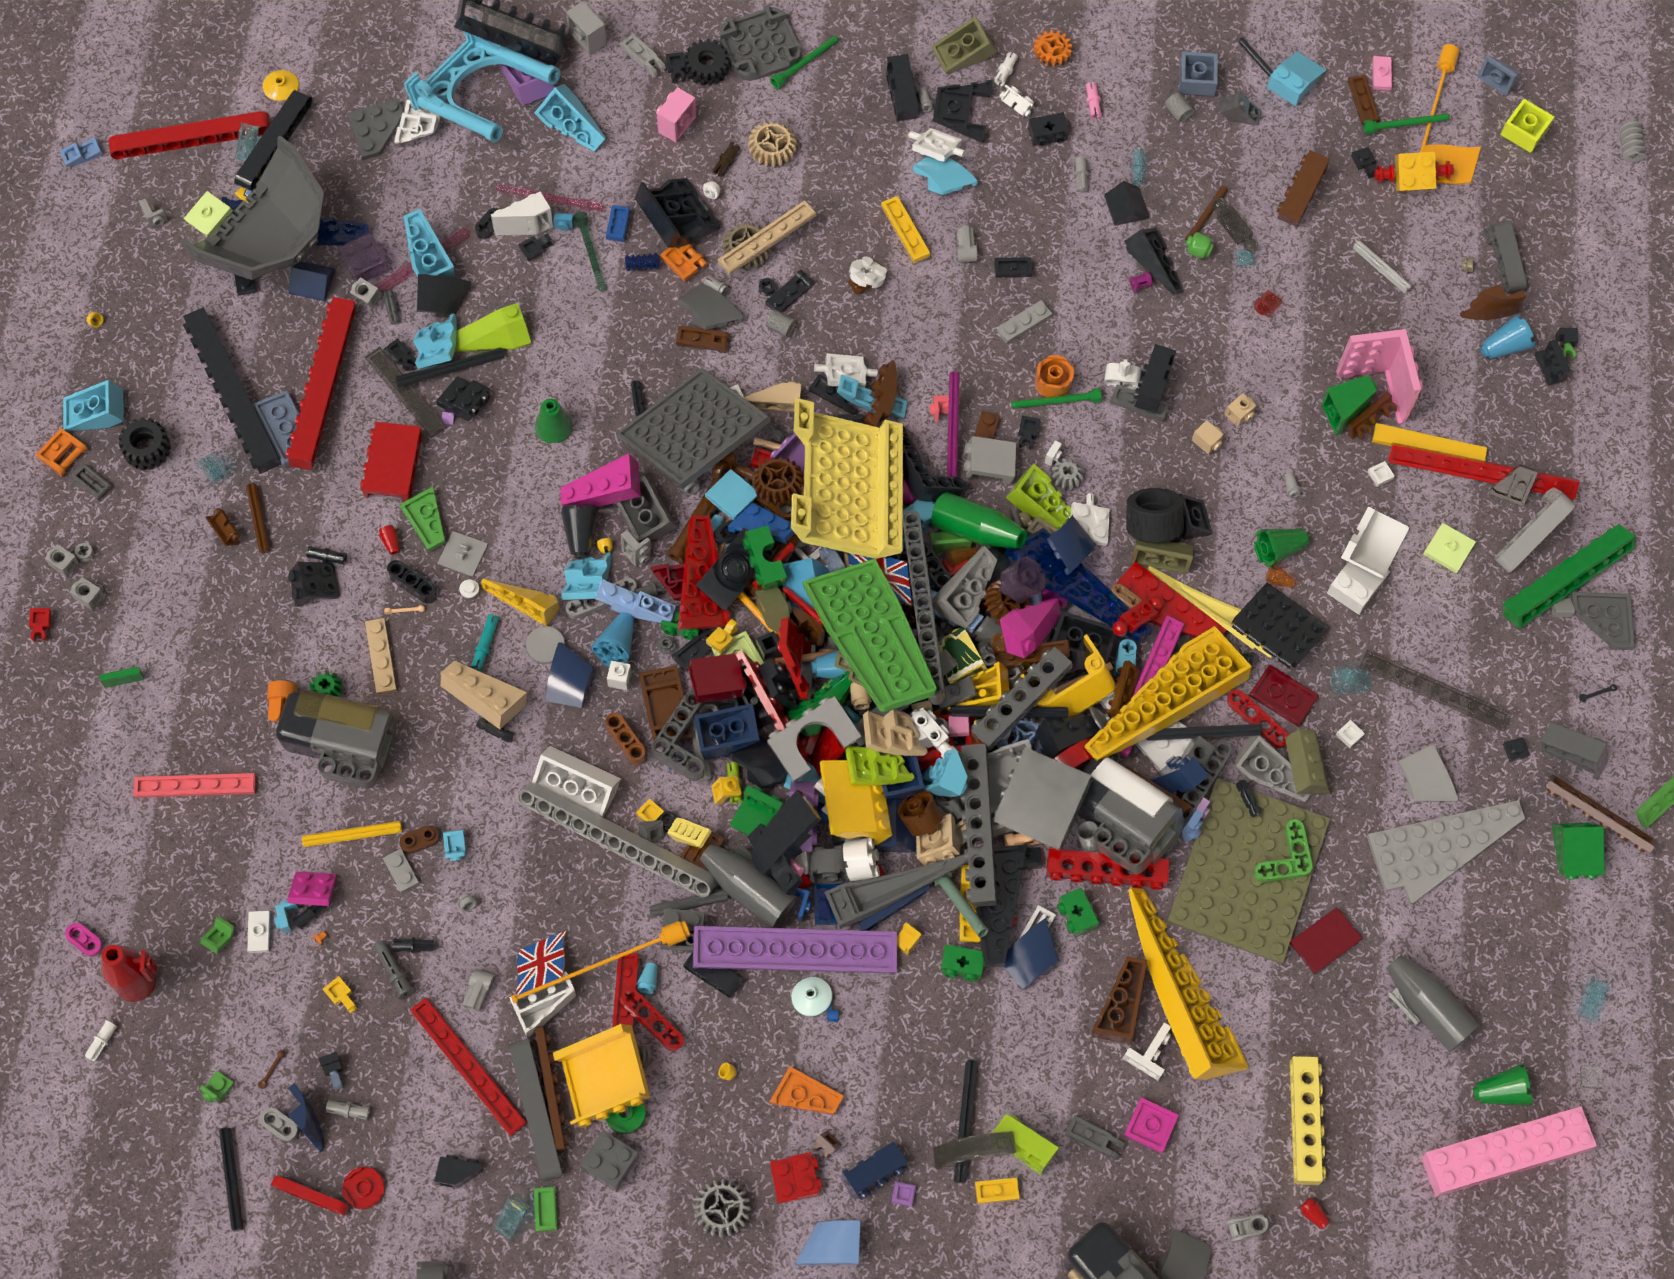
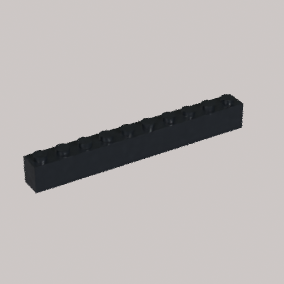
M204 307L184 315L186 323L183 324V327L187 334L191 333L193 338L190 341L194 349L198 348L200 351L197 355L201 364L206 363L207 368H204L209 379L213 378L214 383H212L216 394L220 392L222 397L219 400L223 408H228L229 413L226 414L230 423L235 422L237 426L234 428L238 439H243L244 443L241 445L245 453H250L252 457L249 459L252 468H257L261 474L281 465Z

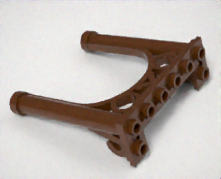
M730 452L715 464L712 471L713 480L706 492L730 469L750 486H753L752 476L754 472L749 467L737 465L735 455ZM767 478L763 482L765 485L768 483ZM802 485L801 493L798 494L804 496V486ZM704 494L691 517L708 515L711 517L718 507L708 500ZM760 496L753 501L768 508L775 515L791 521V514H782L779 509L783 505L781 502H778L775 506L773 501L768 504L766 499L761 500ZM785 500L784 504H789L790 506H792V500L791 502ZM689 520L674 545L670 546L666 553L670 559L678 563H683L686 557ZM794 534L786 543L779 542L768 561L772 562L789 543L794 544L796 547L800 541L799 537ZM794 550L788 555V557L782 562V564H787ZM753 586L750 592L756 597L755 591L763 589L761 586L758 589Z

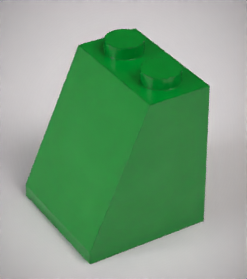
M1369 375L1327 389L1321 406L1336 436H1339L1346 430L1348 424L1370 406L1377 391V386Z
M1591 822L1552 824L1559 874L1565 876V879H1578V876L1585 875V878L1593 879L1598 878V875H1604L1603 826Z

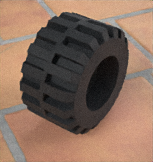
M143 417L139 421L134 419L131 424L128 422L126 429L122 428V435L118 437L120 441L118 444L124 458L134 468L137 469L139 466L140 470H145V467H148L151 470L154 465L156 467L161 466L160 462L164 463L166 461L165 456L170 455V440L164 427L158 421L154 422L152 418L146 420ZM143 439H154L153 443L145 449L135 448L137 443Z

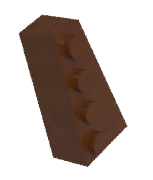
M1312 150L1309 151L1308 155H1303L1300 162L1302 167L1300 171L1296 170L1292 178L1294 183L1292 187L1288 186L1284 194L1286 199L1284 203L1280 202L1276 212L1279 213L1277 219L1298 227L1308 208V203L1311 202L1315 194V188L1319 187L1322 177L1327 171L1330 158Z
M1126 957L1116 982L1108 995V999L1092 1029V1037L1133 1045L1147 972V960Z

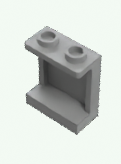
M972 436L969 442H966L964 453L967 454V460L964 462L966 478L976 474L1003 478V484H1010L1015 478V442Z

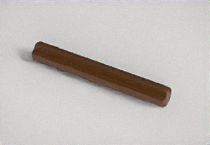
M255 483L247 484L246 490L258 549L262 554L268 553L270 548L258 489Z

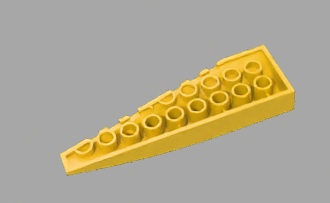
M1214 626L1185 643L1180 648V651L1176 655L1174 654L1169 659V662L1164 667H1161L1157 674L1131 698V701L1120 709L1121 714H1117L1114 718L1112 717L1107 725L1085 745V749L1096 761L1126 749L1185 718L1247 681L1252 666Z
M1130 888L1128 891L1145 959L1147 960L1161 1005L1193 1079L1207 1080L1247 1070L1249 1066L1229 1026L1223 1028L1218 1019L1223 1017L1219 1009L1215 1011L1208 1004L1212 999L1210 994L1203 988L1198 987L1202 983L1185 954L1179 955L1175 948L1178 946L1175 938L1170 939L1165 932V929L1168 927L1164 921L1156 917L1157 909L1144 889Z

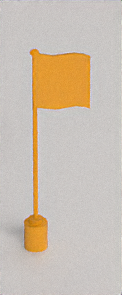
M1452 44L1444 45L1440 53L1437 67L1442 72L1431 115L1435 114L1446 73L1454 71L1460 50ZM1428 123L1420 153L1435 152V162H1438L1439 165H1445L1446 161H1450V164L1454 166V175H1451L1450 179H1446L1445 176H1439L1436 182L1455 185L1471 183L1481 146L1426 145L1432 124Z

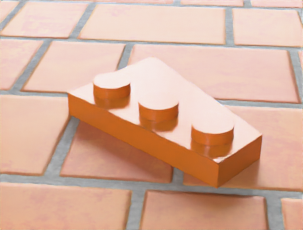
M789 1066L769 1104L834 1115L844 1096Z

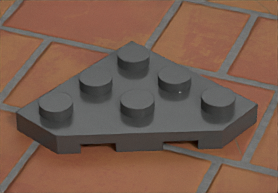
M399 98L347 113L363 160L380 156L384 146L396 131V127L401 121L402 113H404Z
M1572 592L1571 601L1575 609L1574 614L1603 641L1615 650H1633L1635 648L1630 594Z

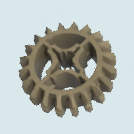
M745 222L744 226L738 223L737 228L731 227L730 232L727 231L726 237L723 238L722 249L724 255L759 232L761 226L754 227L753 222L751 225H747ZM771 247L744 266H747L748 270L752 265L755 268L758 267V264L763 266L764 260L767 261L771 254Z

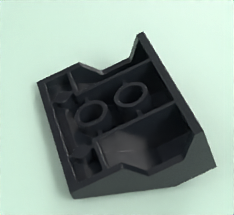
M687 178L669 179L660 188L649 189L644 182L640 183L635 200L668 248L685 246L720 229L721 226Z

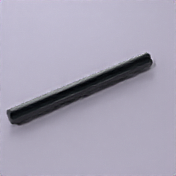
M499 347L396 376L395 381L398 387L406 386L504 358V351Z
M952 705L950 707V715L952 717H985L987 710L991 706ZM1034 706L1023 718H1068L1069 709L1068 707ZM1005 708L1001 713L1007 716L1012 713V710Z
M1260 724L1165 728L1146 738V740L1194 739L1198 736L1202 738L1261 735L1262 729Z
M974 1060L965 1062L954 1182L960 1184L965 1183L967 1177L978 1064Z

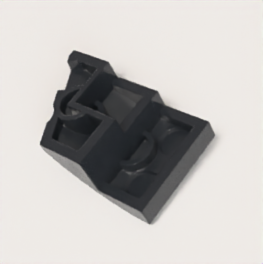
M418 274L417 312L435 313V317L450 318L449 315L456 314L472 282L453 277Z
M760 735V741L737 750L732 754V761L747 769L748 781L761 789L784 783L787 778V771L769 746L767 740Z

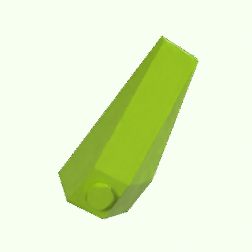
M1032 464L1010 490L1006 499L1019 510L1028 513L1033 518L1038 516L1058 529L1070 517L1071 508L1066 506L1061 499L1062 495L1059 490L1056 491L1050 483L1052 480L1035 464Z

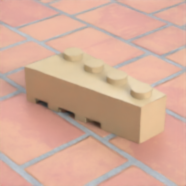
M453 661L441 672L442 688L499 729L526 706V691L459 662Z

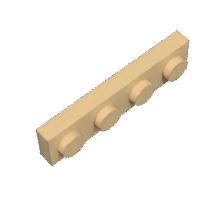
M385 619L365 621L376 693L381 695L397 692Z

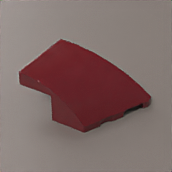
M685 563L669 566V564L652 566L651 571L673 600L681 601Z

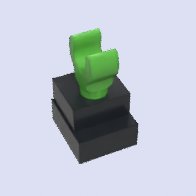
M1559 328L1555 334V339L1560 341L1564 357H1566V353H1569L1571 360H1573L1576 356L1573 348L1578 343V328Z

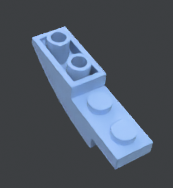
M603 579L595 596L596 600L611 605L610 609L619 613L626 612L635 618L659 623L662 620L671 622L676 605L642 591L636 594Z

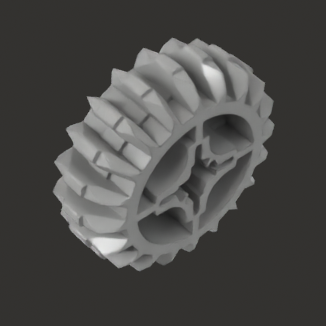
M722 1179L721 1185L718 1186L717 1181L714 1180L713 1188L708 1183L705 1185L707 1192L700 1189L699 1193L703 1198L696 1197L695 1201L700 1204L694 1205V1210L700 1212L695 1213L694 1216L695 1218H702L698 1221L699 1226L706 1223L703 1229L704 1232L712 1228L711 1236H714L717 1230L719 1231L720 1238L723 1237V1231H727L729 1237L731 1236L730 1229L733 1228L738 1233L739 1228L737 1225L745 1226L744 1221L741 1219H749V1215L744 1212L751 1211V1207L744 1205L748 1204L750 1199H742L746 1195V1191L738 1193L741 1188L739 1184L732 1188L733 1181H730L728 1186H726L725 1179ZM721 1192L732 1194L737 1201L725 1200ZM715 1194L716 1203L710 1206L709 1209L704 1210L707 1200ZM719 1199L724 1207L728 1206V1209L725 1208V1218L721 1210L716 1209L719 1208ZM740 1207L737 1217L732 1222H729L728 1214L730 1211ZM707 1216H719L723 1224H716L709 1220Z

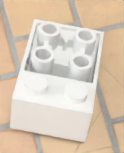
M541 192L531 194L527 198L519 202L516 201L510 206L499 209L491 214L495 235H537L553 227L551 208Z

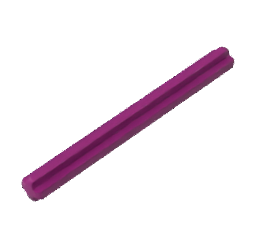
M952 371L949 374L947 476L957 477L960 373Z

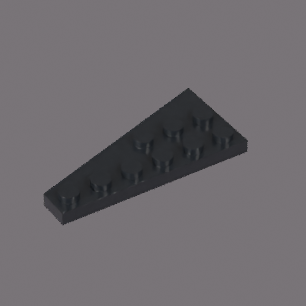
M1027 844L994 847L997 905L975 907L976 914L989 930L984 937L980 938L984 968L1005 965ZM982 860L977 861L975 867L982 868L985 862ZM984 880L976 883L977 888H983L986 885Z

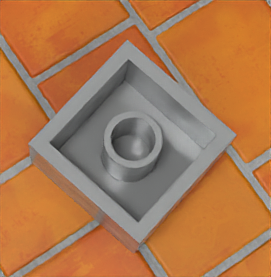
M582 1L566 12L569 34L589 56L607 45L606 24L601 17H597L590 5L587 6Z

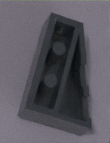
M1155 344L1149 364H1145L1142 374L1145 376H1141L1138 387L1141 388H1136L1134 399H1137L1135 407L1157 413L1176 350Z

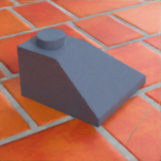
M1487 55L1477 77L1507 96L1518 84L1522 72L1508 63Z

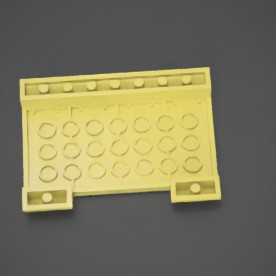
M796 398L794 432L805 445L804 496L792 494L791 529L803 543L874 559L901 553L903 521V424L885 420L880 428L824 415L814 412V402Z

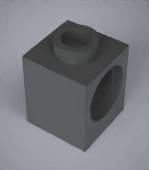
M1198 736L1191 740L1182 756L1195 757L1203 767L1215 747L1201 736ZM1194 750L1199 753V758L1195 756Z

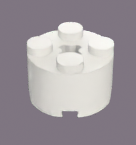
M873 838L852 840L843 844L844 861H847L848 868H846V872L850 881L880 877L879 867L876 865V861H879L878 850L874 849Z

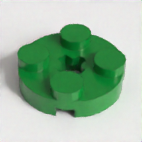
M630 1105L626 1107L629 1108V1116L622 1118L621 1113L613 1112L608 1114L609 1117L605 1121L609 1128L616 1133L632 1134L644 1123L646 1117L645 1105Z

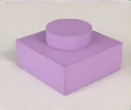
M1204 797L1196 808L1203 813L1202 819H1205L1210 811L1207 808L1210 801Z

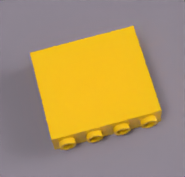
M617 1025L553 1053L555 1061H561L563 1064L576 1119L570 1121L572 1125H579L581 1128L590 1126L592 1124L591 1121L607 1119L609 1117L608 1114L624 1112L626 1107L641 1105L644 1103L643 1100L650 1098L631 1025Z

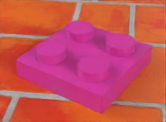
M296 871L288 894V903L329 906L337 880L336 874Z
M1140 1097L1124 1136L1162 1154L1179 1115Z

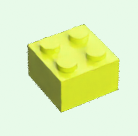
M1523 99L1505 123L1500 135L1532 153L1548 131L1554 116Z

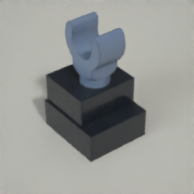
M334 1052L320 1057V1065L325 1076L331 1077L333 1088L335 1090L342 1088L343 1084L338 1072L343 1071L339 1054Z

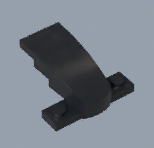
M798 789L783 804L767 826L760 823L747 836L754 847L751 857L755 868L763 874L774 877L787 895H790L803 882L790 861L802 851L800 846L812 836L809 831L821 820L803 792Z

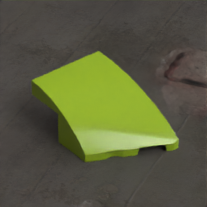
M848 746L846 749L851 785H888L914 779L913 773L910 774L904 766L905 761L900 755L883 753L864 747Z

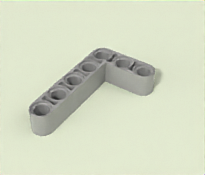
M1554 487L1548 490L1541 499L1546 505L1495 556L1494 560L1508 573L1513 571L1574 509L1575 504L1562 491Z

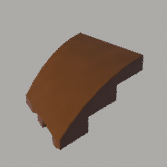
M1499 284L1483 290L1470 303L1471 308L1462 311L1460 316L1473 320H1492L1509 317L1518 313L1526 295L1522 290L1506 296Z

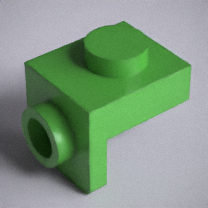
M217 917L214 927L201 938L200 943L217 954L232 940L234 926L230 922Z

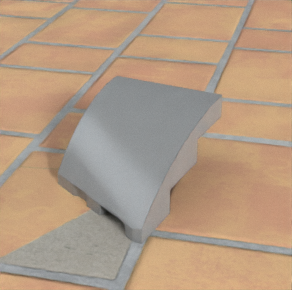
M1433 745L1398 761L1397 764L1407 779L1404 786L1414 802L1458 801L1450 776Z

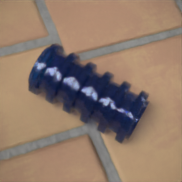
M651 253L649 255L643 254V256H640V254L634 256L632 254L630 257L626 255V270L658 269L659 257L657 253H654V255Z

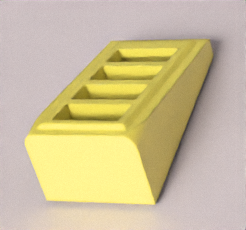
M677 817L668 830V835L677 842L702 848L712 831Z

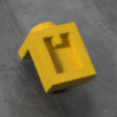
M737 776L719 777L711 786L715 804H723L729 797L741 795Z

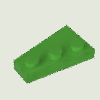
M433 486L400 504L401 510L428 552L445 543Z

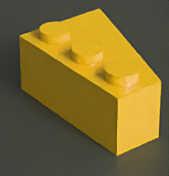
M997 662L992 668L979 672L973 678L978 695L957 705L996 706L1000 702V697L1006 691L1009 692L1008 669L1002 663Z

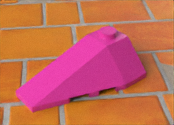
M1058 598L1042 601L1034 606L1028 605L1024 609H1014L1000 619L1007 653L1025 658L1039 647L1061 616Z

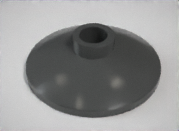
M1095 706L1089 707L1100 730L1103 729L1112 717L1107 713L1104 714Z

